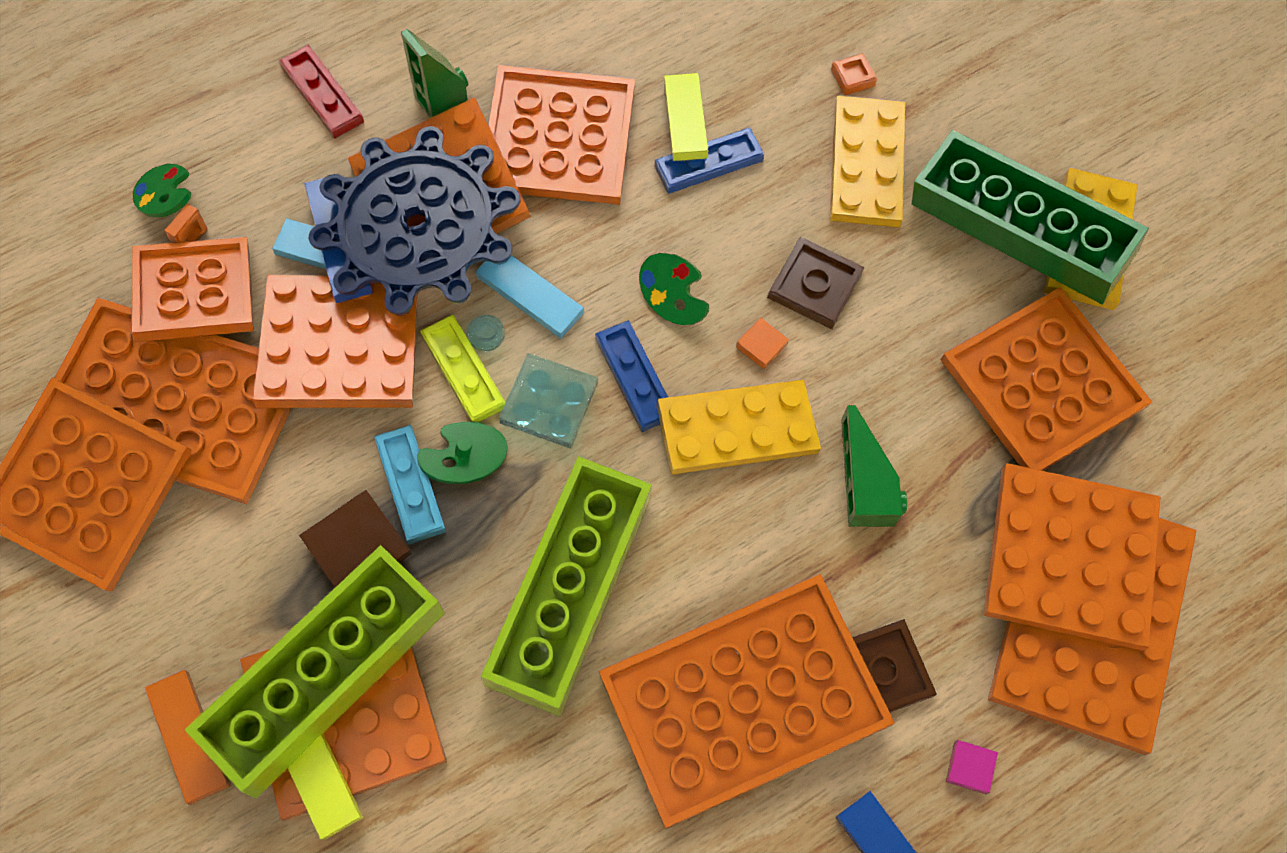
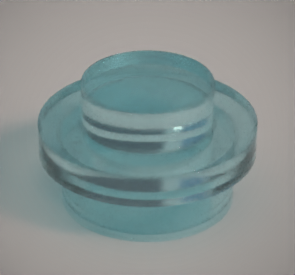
M481 315L471 321L467 329L469 342L476 349L492 351L503 342L505 330L498 318L491 315Z

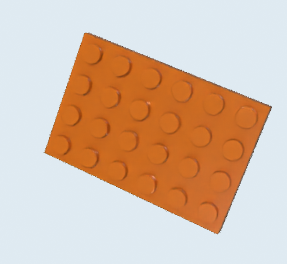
M98 297L54 379L193 449L178 474L176 482L246 505L252 496L292 409L255 408L253 394L259 348L219 335L135 342L132 335V308Z
M1159 518L1149 648L1142 651L1007 621L987 700L1142 755L1152 753L1197 530Z
M821 574L599 671V675L665 829L895 724Z

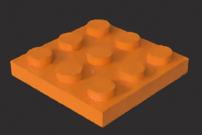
M247 237L132 246V335L135 342L254 331L250 257Z

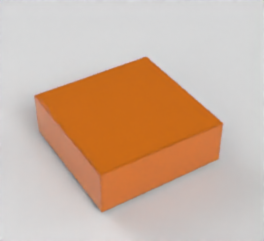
M864 53L832 63L831 71L844 95L876 85L877 77Z
M187 203L164 231L171 243L198 241L206 232L207 226L198 209Z
M760 317L737 341L736 348L762 369H765L787 346L789 339Z

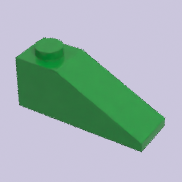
M410 30L402 31L401 35L414 97L428 116L432 118L468 101L466 87L469 86V83L463 71L459 67L454 68L445 56Z
M848 405L841 419L848 527H895L899 519L907 511L906 491H901L900 477L856 405Z

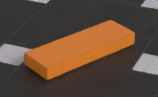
M182 670L145 687L185 803L191 805L230 787L229 780L223 771L185 731L203 713L189 672Z

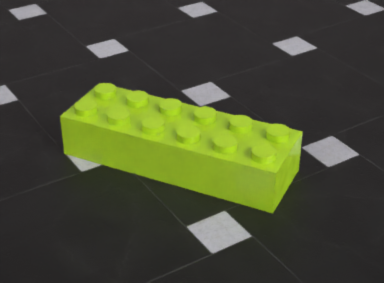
M580 456L577 457L481 674L484 687L558 717L561 716L650 501L652 484Z
M380 545L198 716L185 731L242 793L257 799L320 735L441 619L445 612L439 601Z

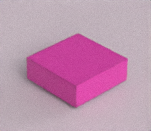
M956 740L952 749L946 782L985 795L989 794L998 752Z

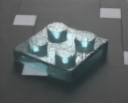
M527 353L499 417L500 424L571 449L598 385V377Z

